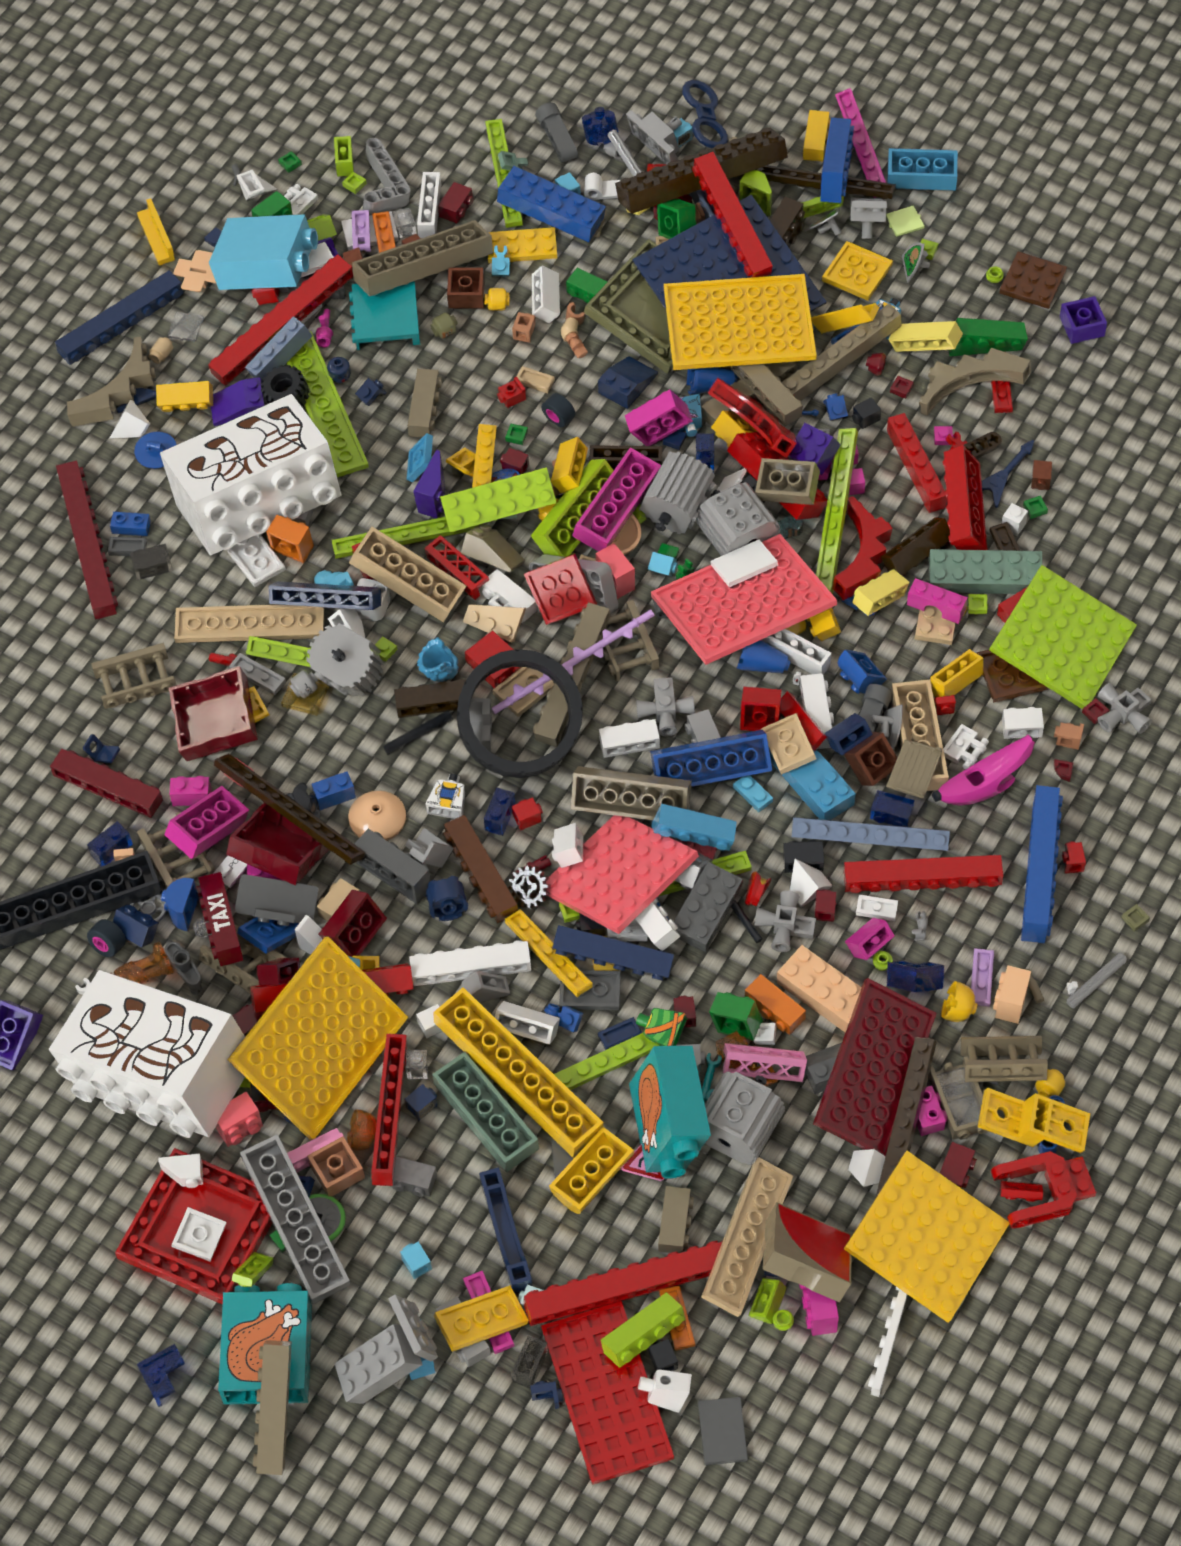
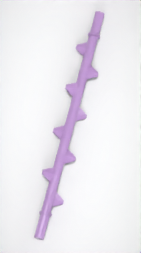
M650 609L636 619L633 618V621L613 633L606 629L603 630L602 640L586 650L574 647V657L563 663L562 666L572 676L574 665L592 654L602 658L603 647L621 636L629 639L633 638L632 629L638 628L640 624L652 618L654 613ZM543 674L541 678L524 688L518 684L513 685L514 694L492 707L493 713L497 714L508 706H512L513 703L532 691L542 695L543 685L552 679Z

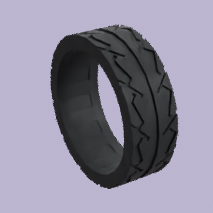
M515 649L503 651L484 660L474 668L466 679L458 700L457 725L459 735L466 750L476 762L491 772L515 778L536 776L556 766L566 757L574 745L582 725L583 706L581 695L568 671L549 656L533 650ZM527 667L538 670L552 679L564 694L569 713L567 732L554 750L539 759L527 762L502 759L487 750L474 734L469 714L472 696L482 681L501 669Z

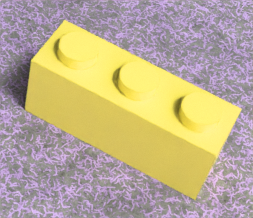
M893 569L883 573L875 580H870L866 585L859 586L854 592L855 596L852 603L869 616L905 596L910 582Z

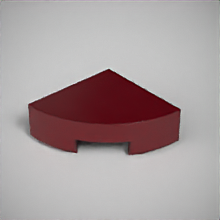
M1054 759L1056 774L1061 779L1070 782L1074 762Z

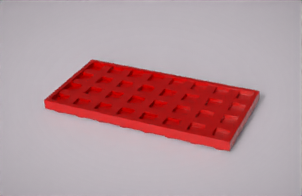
M622 1301L541 1325L592 1485L674 1459L658 1407L647 1401L648 1391L638 1389L640 1377L648 1378L640 1354L619 1368L603 1352L601 1339L628 1320Z

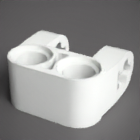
M359 579L357 586L381 587V606L374 610L355 609L360 619L381 620L386 613L391 599L388 587L375 580Z

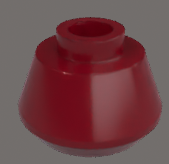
M883 352L873 353L872 356H868L866 361L868 371L875 376L882 375L887 356Z

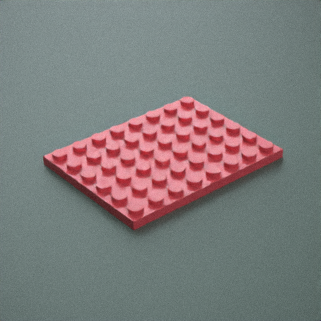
M781 534L762 542L778 561V566L732 587H728L714 568L709 565L651 591L653 600L705 665L837 605V599Z

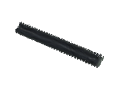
M449 710L419 725V727L406 732L405 735L403 734L386 743L383 748L386 754L389 753L390 755V752L392 754V751L398 750V747L399 749L400 746L402 748V745L410 743V740L411 742L412 739L414 741V738L416 739V737L418 738L422 734H427L426 732L430 731V729L433 731V729L441 727L440 724L443 726V723L445 724V722L447 723V721L449 722L453 718Z

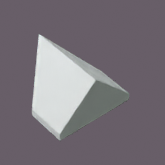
M253 170L237 175L246 201L277 189L256 175Z
M130 400L110 438L142 437L145 434L150 423L133 400Z
M795 859L790 891L800 896L797 903L800 907H803L816 898L817 890L830 889L833 885L820 870Z
M875 1149L853 1151L848 1171L854 1175L863 1187L877 1184L880 1181L886 1156Z

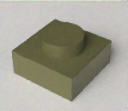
M1138 904L1121 916L1122 920L1134 932L1150 920V917Z

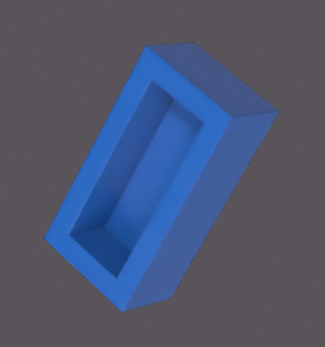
M113 512L110 524L112 534L148 536L151 523L149 514Z

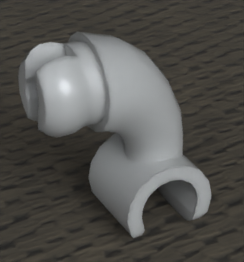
M918 911L915 915L918 929L912 930V934L916 935L915 941L926 939V928L928 925V917L925 911H922V913Z

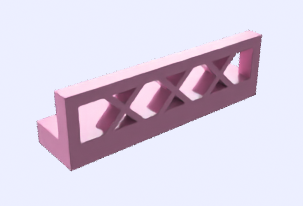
M724 1044L725 1062L723 1074L728 1071L731 1073L736 1071L748 1077L763 1076L768 1079L803 1082L807 1063L803 1051ZM730 1060H739L742 1064L736 1069L729 1068ZM753 1062H759L762 1067L756 1071H751L747 1066ZM773 1064H778L782 1069L776 1073H770L767 1068ZM793 1066L800 1067L799 1075H790L787 1070Z
M335 1128L288 1152L287 1154L296 1173L310 1166L307 1158L309 1154L342 1137V1132L340 1133Z

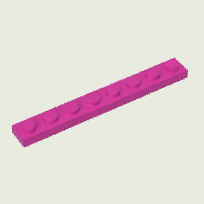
M851 88L835 94L843 118L851 119V126H854L852 141L866 179L886 183Z

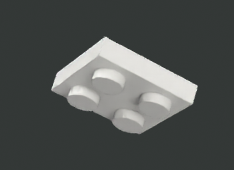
M188 1207L173 1240L172 1247L211 1262L225 1229L226 1222Z

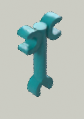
M711 1053L707 1054L706 1062L708 1068L702 1086L704 1102L708 1100L714 1090H710L715 1069L722 1062L720 1055L717 1061H711Z

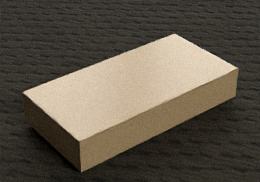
M524 366L521 367L516 376L523 386L547 394L555 381L554 376Z

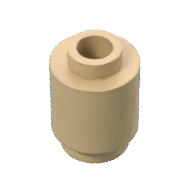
M160 337L150 349L149 358L157 364L164 362L173 350L172 341L166 337Z

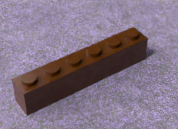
M462 815L445 823L443 836L446 842H450L453 846L452 852L454 856L460 858V865L464 873L468 872L472 887H476L479 891L477 894L480 901L486 903L488 915L490 918H494L497 924L504 921L505 918L518 911L517 903L465 815Z

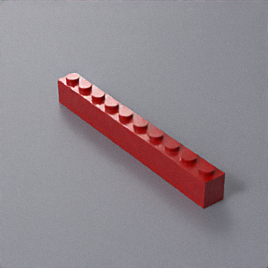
M338 254L334 258L329 259L321 269L316 270L313 276L303 281L301 286L292 291L285 300L279 302L272 311L266 313L258 323L253 324L244 335H240L231 346L226 347L218 357L213 358L210 364H208L211 374L224 386L229 384L246 369V365L293 316L301 322L353 277L352 266Z
M712 1241L704 1247L693 1246L687 1249L686 1252L679 1253L676 1251L669 1253L664 1258L653 1257L647 1260L646 1263L639 1264L635 1262L629 1264L624 1269L613 1268L602 1275L595 1273L589 1275L587 1279L580 1281L579 1279H573L562 1286L555 1284L549 1286L547 1290L540 1292L538 1290L530 1291L524 1296L523 1300L529 1324L533 1326L707 1278L710 1276L722 1242Z

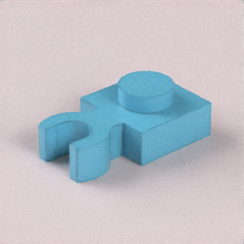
M495 246L494 252L497 258H492V276H510V258H505L508 252L507 246H504L503 252H498V247Z

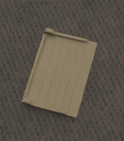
M904 740L886 787L924 798L943 751L942 748H934L915 741Z

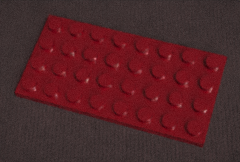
M866 978L813 1125L861 1149H875L886 1156L915 1037H929L937 1013Z

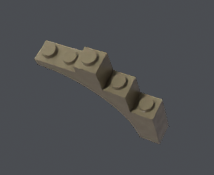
M141 336L134 337L131 356L116 378L90 395L67 402V415L72 427L114 419L116 405L127 404L130 400L134 401L136 388L154 385L156 370L155 367H151L150 361H148L147 355H145L148 353L147 344L143 343Z
M991 348L988 354L984 355L983 360L963 355L955 367L937 361L928 372L930 383L928 384L927 392L919 400L921 414L928 416L934 406L944 397L970 384L985 381H1010L1024 385L1031 373V360Z

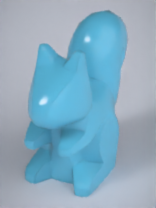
M323 570L318 572L314 578L315 584L355 586L348 571L332 573L331 571Z

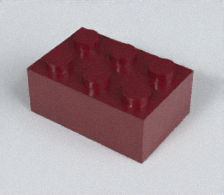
M351 890L318 935L322 940L324 937H329L347 956H360L387 917L368 893Z

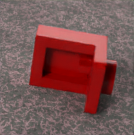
M954 695L934 698L937 716L954 714L956 704Z

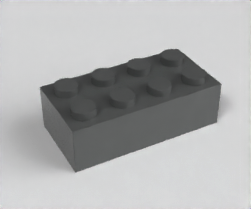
M368 828L355 842V845L365 852L364 859L357 861V864L415 904H418L426 895L428 883L431 881L428 866L422 862H417L408 852L404 853L395 843L386 841L380 833L373 832Z
M707 862L674 920L678 927L676 931L680 935L678 939L706 953L742 888L743 879Z

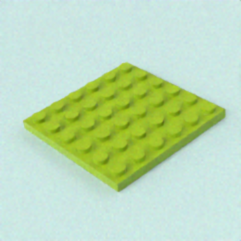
M1041 565L992 643L989 651L1083 709L1093 700L1137 624Z

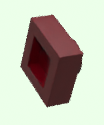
M897 376L890 388V393L906 399L914 387V382Z
M1097 698L1082 709V713L1095 725L1098 723V717L1110 711Z

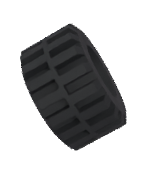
M280 365L279 368L274 367L273 371H268L266 373L267 376L263 377L261 392L267 404L290 394L295 397L300 405L306 404L305 400L309 398L308 393H310L309 386L301 371L296 367ZM291 386L287 391L280 392L282 389Z

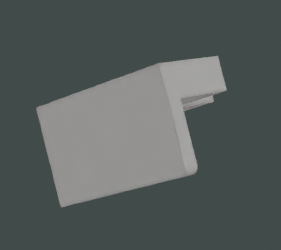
M472 698L469 714L474 734L480 743L491 752V699Z
M425 828L416 841L408 839L405 844L410 849L409 854L423 864L440 868L443 867L453 850V847Z

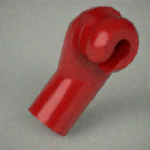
M211 653L209 661L230 666L237 656L233 653L229 654V656Z

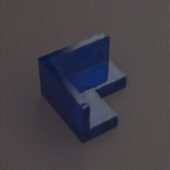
M906 961L888 962L887 986L911 992L943 989L944 965L932 962L918 964Z
M175 1344L137 1364L140 1374L158 1408L162 1406L160 1400L175 1393L167 1374L185 1364Z

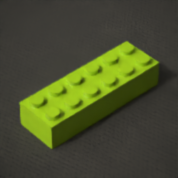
M605 459L591 460L582 471L579 487L566 491L531 534L532 539L544 554L567 557L571 555L581 542L572 536L575 525L614 471Z
M547 467L440 497L450 532L556 503Z

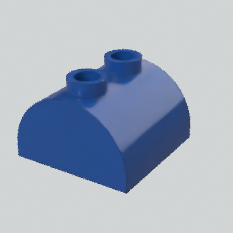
M845 649L838 659L837 664L842 670L840 672L841 677L847 681L850 679L853 683L851 685L852 690L858 694L860 692L865 694L867 686L870 684L882 685L887 680L865 653Z
M181 878L175 880L166 890H163L161 900L165 902L164 910L169 911L174 926L180 930L188 931L199 896L194 879Z

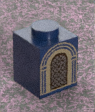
M424 1084L404 1099L406 1108L419 1121L437 1107V1094L432 1088H427Z

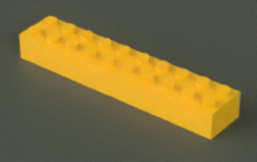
M464 987L433 1012L434 1023L463 1052H466L572 1158L603 1127L604 1122Z

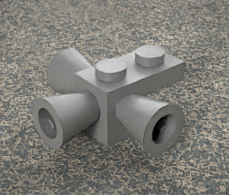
M653 679L655 702L636 700L637 718L656 714V720L659 723V735L672 736L677 733L675 725L676 712L694 714V698L690 696L675 701L673 679Z
M1108 683L1098 693V698L1112 705L1110 712L1098 717L1099 725L1106 732H1111L1119 721L1123 725L1130 721L1139 734H1142L1151 725L1152 719L1140 712L1151 704L1152 699L1139 688H1136L1131 693L1126 690L1119 695L1113 685Z
M782 891L780 893L781 905H777L776 914L759 907L756 910L754 927L774 926V933L776 935L771 948L779 952L790 951V936L813 939L816 918L797 915L796 905L800 896L793 891Z

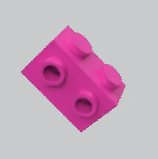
M179 776L177 778H170L169 795L172 806H192L212 792L209 777L197 776L186 778Z
M872 918L849 937L845 943L854 957L868 960L895 935L886 920Z
M932 1086L925 1088L917 1121V1127L921 1136L944 1130L945 1123L948 1121L945 1110H941L939 1105L941 1104L938 1092H934Z

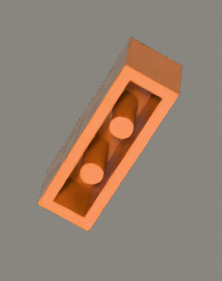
M762 974L745 989V997L755 1000L761 1015L765 1019H770L776 1023L777 1028L782 1032L785 1031L790 1035L806 1018V1010Z

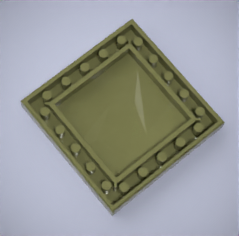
M648 239L585 306L584 313L668 374L673 369L666 310L632 261V259L658 246Z

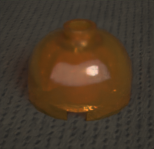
M355 1109L349 1124L351 1129L347 1133V1143L352 1150L363 1151L370 1148L375 1142L377 1119L368 1111Z

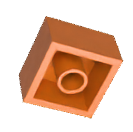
M276 515L266 531L271 549L274 552L304 563L314 547L309 527L304 523L292 521L289 517L285 518L284 516Z

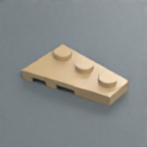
M470 604L468 605L463 622L488 633L493 630L502 639L513 643L515 642L526 607Z

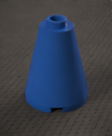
M723 367L688 369L687 385H690L691 390L687 391L689 395L708 393L717 377L731 386V384L737 382V375L732 370Z
M759 640L743 648L737 669L783 674L784 670L788 671L791 661L787 660L788 655L763 640Z

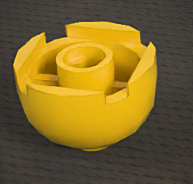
M954 981L947 991L949 994L948 999L943 1001L941 1017L952 1022H963L971 1014H975L978 1004L975 1003L974 992L969 986Z

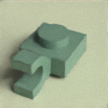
M500 151L498 154L501 169L511 170L513 166L523 169L522 166L528 165L527 158H516L515 153Z

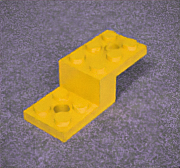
M986 1088L983 1094L978 1127L1031 1147L1046 1140L1082 1153L1085 1151L1090 1113L1036 1093L1023 1101ZM998 1109L1002 1110L1005 1114L1004 1119L998 1116ZM1064 1122L1070 1125L1071 1131L1065 1129Z

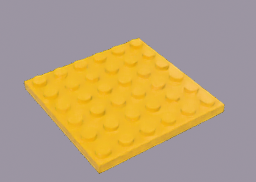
M906 1151L847 1242L844 1250L949 1323L1007 1229L1009 1222L909 1151Z

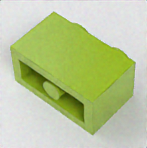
M351 136L334 137L337 177L349 176L354 172Z

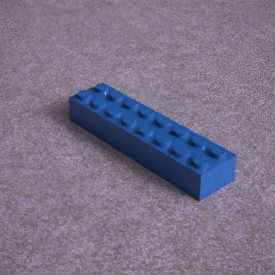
M1036 785L1032 808L1021 941L1045 943L1046 936H1050L1053 922L1052 910L1054 908L1053 896L1056 886L1055 875L1057 872L1056 860L1058 858V841L1060 837V811L1063 796L1059 795L1060 788Z

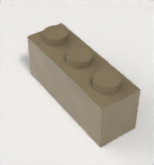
M666 1186L658 1252L672 1253L677 1251L682 1253L684 1252V1247L688 1248L689 1235H686V1229L691 1228L692 1216H689L688 1213L689 1209H693L694 1205L691 1189Z

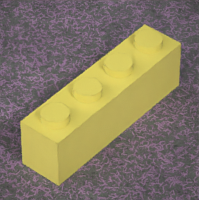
M956 321L901 324V327L891 333L888 340L896 352L950 350L956 348L963 333Z

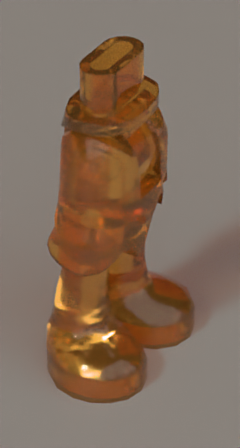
M160 941L153 945V953L134 962L130 961L114 971V975L139 984L148 982L149 978L174 973ZM159 963L158 965H156V966H154V967H152V968H150V969H148V970H145V971L142 970V969H144V968H146V967H149V966H152V965H154V964Z

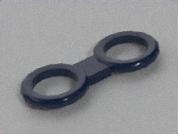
M699 80L685 82L682 87V94L685 100L696 109L698 119H695L692 124V132L695 138L710 149L718 144L728 143L726 130L715 121L716 115L714 110L718 106V97L715 91ZM690 88H698L704 91L709 96L711 103L703 104L695 100L690 93ZM707 125L715 129L719 133L721 141L714 142L707 139L701 133L700 126Z

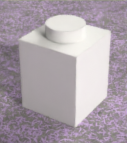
M1011 503L1004 513L1002 523L1008 522L1013 535L1018 536L1025 526L1028 510Z
M438 1004L416 1014L418 1024L426 1039L442 1031L434 1023L433 1012L439 1008Z

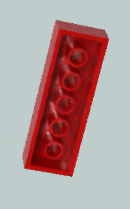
M759 432L737 433L727 449L756 480H758L762 458L789 460L771 449L769 443ZM817 489L814 505L779 503L796 520L818 518L827 505L828 499L822 491Z
M964 445L944 452L943 466L945 468L944 480L947 488L945 495L948 500L946 509L949 514V520L947 521L950 529L949 541L958 550H987L980 463Z

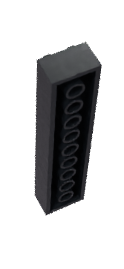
M148 851L1 901L0 950L108 913L125 905L162 894Z

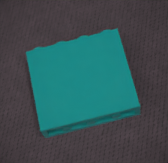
M415 281L395 287L392 290H386L374 296H369L358 284H352V291L349 292L350 302H353V305H350L351 316H354V319H351L352 330L355 329V333H352V342L356 343L357 350H360L359 343L411 338L413 345H420Z

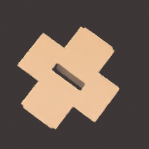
M196 250L192 261L179 258L173 274L184 277L181 285L182 289L201 292L202 288L207 287L208 282L216 283L209 265L212 252Z

